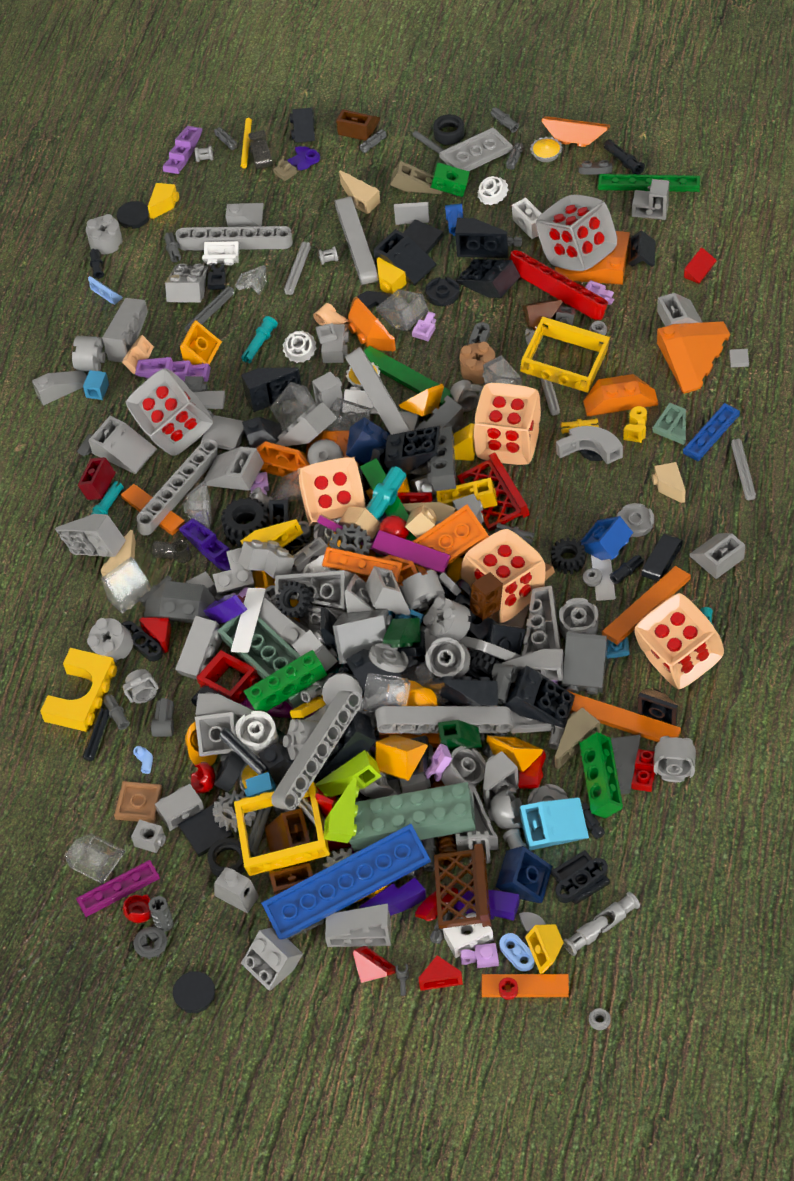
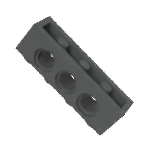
M452 427L440 428L438 453L429 459L431 461H427L428 471L431 472L428 473L429 484H433L434 491L456 489L455 448Z

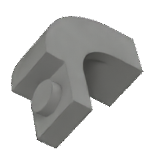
M575 427L569 429L568 437L556 441V453L559 458L584 449L597 452L606 464L623 458V445L618 438L611 432L599 427Z

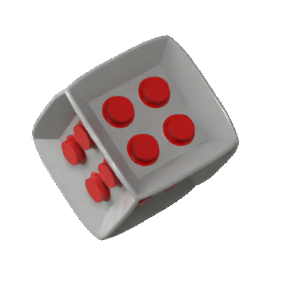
M584 195L566 196L545 210L536 220L537 233L544 254L552 265L573 271L587 270L599 263L617 246V234L609 209L604 201L595 197Z
M166 368L153 374L126 400L128 410L142 430L157 446L172 456L186 450L213 424L211 415L194 392L188 388L182 379Z

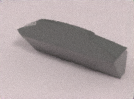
M91 434L86 436L77 450L83 457L92 453L88 441L92 436Z

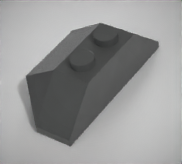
M166 581L146 599L144 618H169V621L193 624L195 616L209 619L203 610L216 601V599L205 585Z

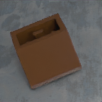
M342 109L336 119L338 135L366 141L373 134L380 121V117Z
M302 808L281 813L265 827L270 853L311 843Z
M307 861L269 871L274 895L313 876L310 862Z

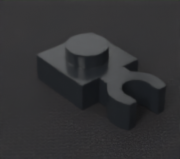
M215 263L211 265L212 272L208 274V290L225 289L227 276L224 263H221L220 268H215Z

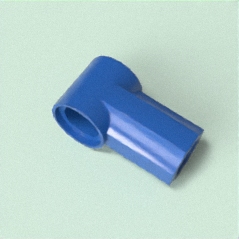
M462 203L445 205L449 233L453 234V236H455L457 218H463Z

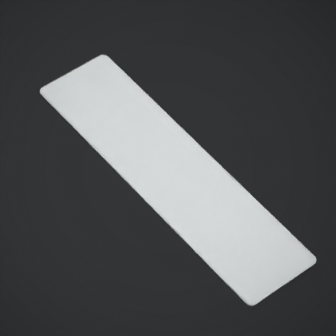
M591 555L592 568H596L602 573L600 584L595 586L596 600L616 599L614 583L609 576L612 573L611 560H600Z
M248 588L244 601L247 610L240 615L231 652H249L265 588Z

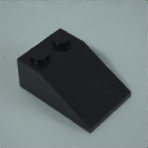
M457 218L455 230L457 257L508 258L507 231L475 218Z

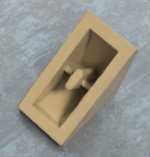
M348 507L339 524H345L347 528H350L351 524L354 525V528L361 526V532L366 530V536H370L371 541H373L378 533L380 522L366 508Z

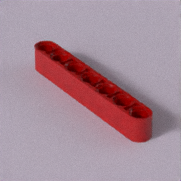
M518 250L511 251L509 260L513 261L521 278L592 319L602 320L604 318L608 305L607 300Z

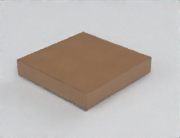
M123 781L114 814L115 820L136 822L143 820L155 823L157 815L155 803L161 799L162 785Z

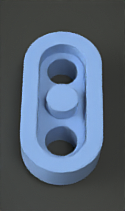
M508 933L501 937L500 950L514 967L522 972L531 970L535 965V960L527 945L513 933ZM508 945H513L514 948L509 949V948H507V946H508ZM522 960L528 961L526 964L521 963Z

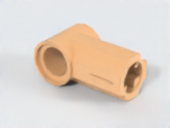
M329 303L323 305L313 314L315 321L321 326L331 323L345 324V331L347 330L349 320L338 314Z

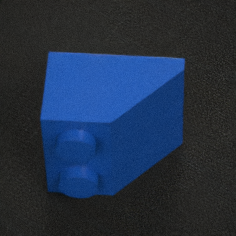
M621 516L597 520L580 542L581 545H584L586 553L600 560H612L618 556V551L629 542L633 531Z

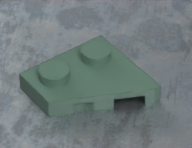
M669 403L653 426V433L685 445L686 409Z

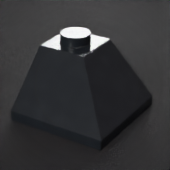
M262 417L242 421L245 438L250 448H257L265 441L274 444L279 441L277 437L282 434L279 423Z
M362 649L345 660L368 699L403 679L400 672L392 673L377 667L369 658L370 650Z
M645 688L639 693L638 714L677 726L678 705L672 699L657 689Z
M283 742L274 743L258 753L277 786L294 762V760L290 759L287 747L283 746Z

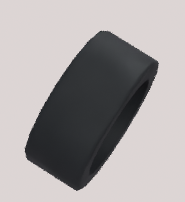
M452 114L438 117L433 124L434 138L437 142L445 145L460 142L465 134L463 120ZM449 126L457 128L456 131L449 133L440 131L442 128Z
M230 751L225 758L214 782L215 786L227 792L233 788L245 764V761L234 751Z
M223 838L216 841L208 851V863L212 873L219 877L226 868L217 865V856L226 850H234L239 853L240 859L235 865L228 868L242 874L246 869L244 867L240 841L233 838Z

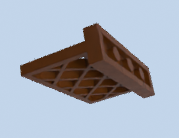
M476 844L472 850L434 855L439 929L482 923L483 927L491 926L486 856L483 845ZM472 857V861L467 866L460 863L463 858ZM449 860L452 863L444 869L439 866V861ZM455 866L462 869L457 876L450 873ZM466 873L473 876V879L468 884L461 880ZM446 876L453 880L447 887L441 884V881ZM457 883L464 887L458 894L451 890ZM468 890L475 895L469 902L462 898ZM447 893L454 897L448 905L442 901ZM458 901L465 904L459 912L452 908ZM471 908L476 912V917L467 918L464 914ZM448 911L456 915L452 920L443 921V917Z

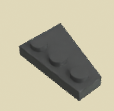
M641 735L611 738L621 794L631 793Z

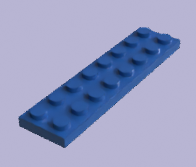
M409 824L262 902V905L278 938L286 939L430 863L431 860L412 824Z

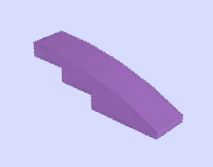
M187 126L175 139V146L169 152V159L163 165V172L180 173L198 143L202 128Z
M171 357L138 360L135 374L136 376L150 378L159 370L166 368L183 381H185V376H203L204 382H208L211 368L209 364L192 365L190 360L173 362Z

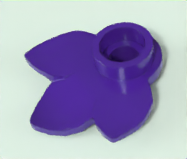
M298 146L295 147L297 155L287 161L291 165L297 166V170H305L312 164L319 162L320 154L315 149Z

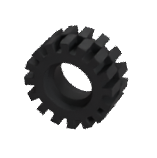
M562 538L560 543L556 541L555 546L553 545L551 550V563L554 569L557 568L558 572L563 570V574H567V571L573 574V570L577 573L579 568L582 569L585 564L584 545H581L580 541L576 543L574 538L572 541H570V538H566V541ZM564 553H573L575 554V557L572 559H564L561 557V555Z
M296 581L287 582L288 584L284 583L282 585L284 589L279 588L278 590L281 592L280 595L276 594V598H279L276 604L280 605L277 607L278 610L286 616L294 618L304 617V613L308 614L310 612L308 608L313 607L310 602H314V598L310 597L313 596V592L310 591V587ZM297 592L299 593L300 600L297 606L292 607L290 598L293 593Z
M477 650L469 651L470 665L465 675H469V677L474 679L490 677V681H493L492 670L494 664L499 663L498 660H495L493 656L490 657L488 653L483 654V651H479V653Z

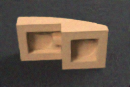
M141 335L129 349L122 363L135 374L138 360L148 359L154 346Z

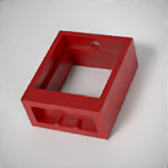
M222 650L196 677L200 687L207 685L239 704L246 698L244 690L260 681L254 667ZM229 667L245 674L231 691L215 683Z

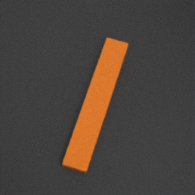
M677 566L672 568L602 631V636H607L608 640L618 645L635 630L636 625L647 614L682 588L691 579V575Z
M570 692L575 695L570 714L584 708L599 720L601 724L634 735H641L643 738L659 742L663 736L678 738L680 735V727Z

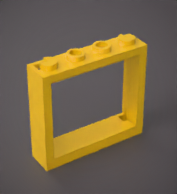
M542 317L522 358L520 372L588 393L607 353L610 337ZM543 335L599 352L589 376L586 377L532 360Z
M314 781L303 796V798L310 797L317 831L318 841L251 858L244 813L273 806L271 799L274 792H264L258 796L245 797L234 802L244 867L249 876L330 856L328 841L324 840L322 809L315 798L318 790Z

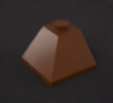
M553 299L522 305L528 327H533V330H536L542 317L552 319L562 304V300Z

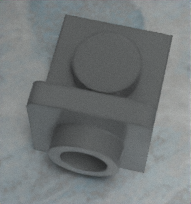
M560 306L555 320L573 325L575 308Z

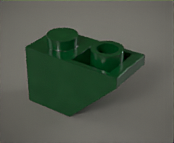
M420 618L392 619L383 638V644H391V648L413 646V642H420Z
M460 720L438 722L440 744L447 745L449 751H453L460 746L466 747L465 749L482 747L477 726Z

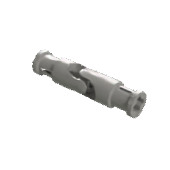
M627 892L626 896L619 902L612 903L596 915L591 922L577 929V933L569 939L565 938L563 945L566 950L575 956L580 948L585 945L588 946L595 941L599 933L607 932L626 918V914L634 908L638 909L640 903L636 896L631 892ZM603 915L610 916L613 920V923L609 925L607 918Z

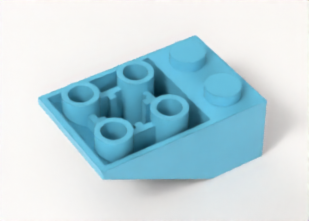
M580 798L543 801L520 806L519 813L528 850L589 838Z

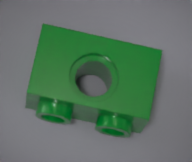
M437 163L430 188L463 197L470 172Z

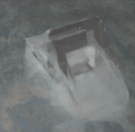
M263 265L242 273L235 287L238 290L252 287L260 295L266 285V267Z

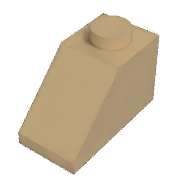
M677 462L654 466L652 482L653 485H657L658 492L680 503H684L686 491Z
M424 505L417 507L410 512L405 527L418 538L435 526L436 514L432 509L426 508Z

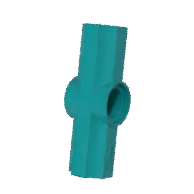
M396 466L390 469L382 483L376 485L373 491V498L366 507L378 521L388 505H392L395 502L398 489L407 477L406 473Z

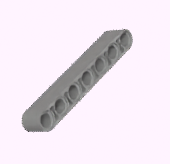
M352 197L334 200L361 285L378 282L377 270Z
M287 226L180 228L175 233L179 249L184 251L204 250V242L238 241L239 250L288 249L293 245L291 229Z
M359 347L345 356L390 434L411 431L362 348Z
M205 439L137 515V530L140 534H151L213 464L217 456L218 447L215 440Z
M339 691L274 791L271 799L274 807L293 810L298 806L362 704L360 693L353 691Z
M383 706L375 711L377 729L380 733H438V722L460 720L477 726L479 733H507L513 729L510 708L504 706Z

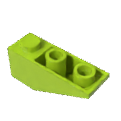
M364 750L316 783V786L326 796L333 797L343 794L353 777L357 778L356 785L359 786V789H363L379 779L381 774L377 762Z
M353 777L326 817L324 840L348 843L356 835L357 824H354V817L357 816L358 805L355 804V799L359 794L356 777Z

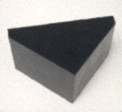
M269 500L270 526L280 524L286 519L291 521L288 500Z

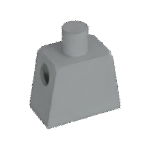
M228 867L222 871L214 883L215 897L246 913L250 911L259 898L252 881Z

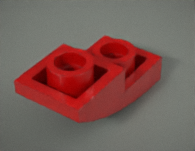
M638 749L631 789L652 792L655 777V751Z
M544 750L524 772L520 771L519 789L539 788L543 778L541 768L546 759Z
M457 888L451 889L453 892L458 894ZM436 891L418 907L415 912L416 917L425 921H432L437 918ZM447 893L442 901L449 904L454 897Z

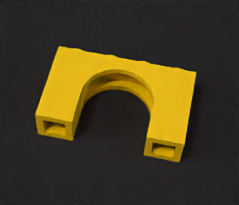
M70 648L63 662L66 673L90 680L93 683L92 687L85 696L75 700H66L48 695L40 712L44 722L88 732L90 725L94 724L97 710L102 706L105 693L109 691L111 679L116 676L117 666L112 657Z

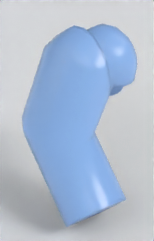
M136 746L133 753L142 762L141 772L149 774L151 772L153 755L146 748Z

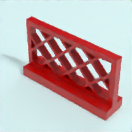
M495 452L489 455V460L457 476L461 484H465L464 479L469 476L475 477L474 481H478L479 478H491L492 481L499 482L497 488H495L496 497H498V494L507 495L505 501L497 500V504L502 506L500 512L492 511L493 507L481 511L484 524L489 532L496 529L498 523L505 524L521 515L523 518L530 515L527 504ZM490 467L489 475L481 474L483 469ZM506 507H511L516 510L511 514L504 513ZM490 515L498 517L497 521L489 524L488 519Z

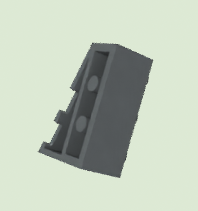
M447 395L444 399L446 402L439 409L435 408L432 411L434 415L427 422L423 421L415 430L440 425L441 428L452 427L454 435V433L464 428L463 407Z

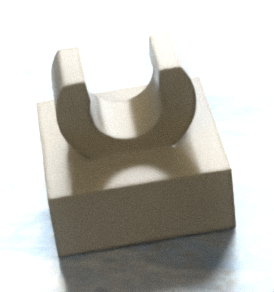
M284 159L278 161V166L273 169L274 174L283 181L288 180L297 173V169Z

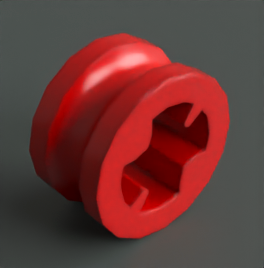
M506 977L500 981V996L506 1000L514 999L517 996L518 984L513 978ZM506 985H510L511 992H506Z

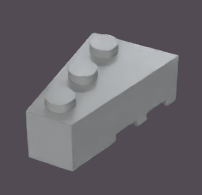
M195 616L175 669L180 675L196 679L214 658L223 641L217 631L221 626L216 621Z
M469 785L472 793L476 830L468 832L476 835V831H480V834L488 831L490 850H499L498 837L491 826L490 819L483 808L474 785ZM467 832L456 834L457 852L469 850ZM481 840L484 851H486L485 840ZM472 841V842H473V849H474V845L477 844V841Z
M388 903L336 912L326 917L325 939L327 947L391 946V919Z

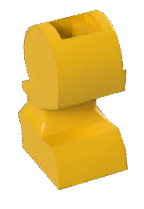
M637 406L630 411L629 424L624 428L623 440L642 443V440L646 438L647 410L644 407Z

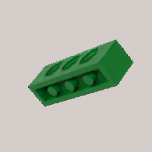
M311 650L244 690V693L255 711L267 712L327 676V673L314 651Z
M596 732L580 742V749L591 813L606 819L623 809L611 738Z

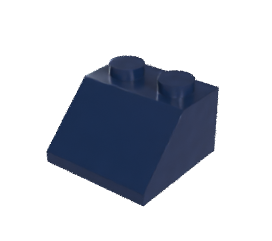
M364 417L350 426L346 455L349 457L354 456L356 462L364 465L371 461L374 448L386 446L387 436L391 434Z
M524 846L507 850L496 887L503 892L519 894V899L542 903L553 866Z

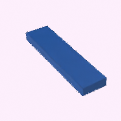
M724 403L683 449V454L698 462L738 418L740 411Z

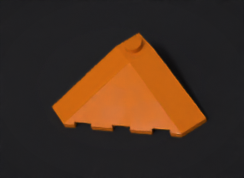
M616 231L617 246L609 255L593 267L584 271H573L555 266V271L572 281L589 282L591 280L597 283L623 285L630 232Z
M724 321L672 324L657 329V344L683 394L701 389L704 376H708L713 368L712 362L714 358H718L722 352L723 342L725 340L728 341L730 337V332Z

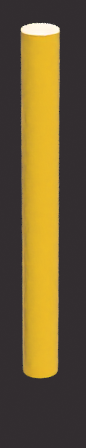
M246 118L241 168L247 167L251 118Z

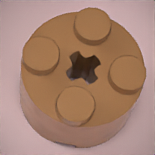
M487 342L473 343L462 347L460 370L463 379L470 380L473 384H483L490 381L496 373L495 352Z

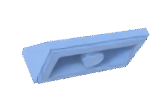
M90 276L88 277L91 290L111 304L115 305L123 298L103 283Z

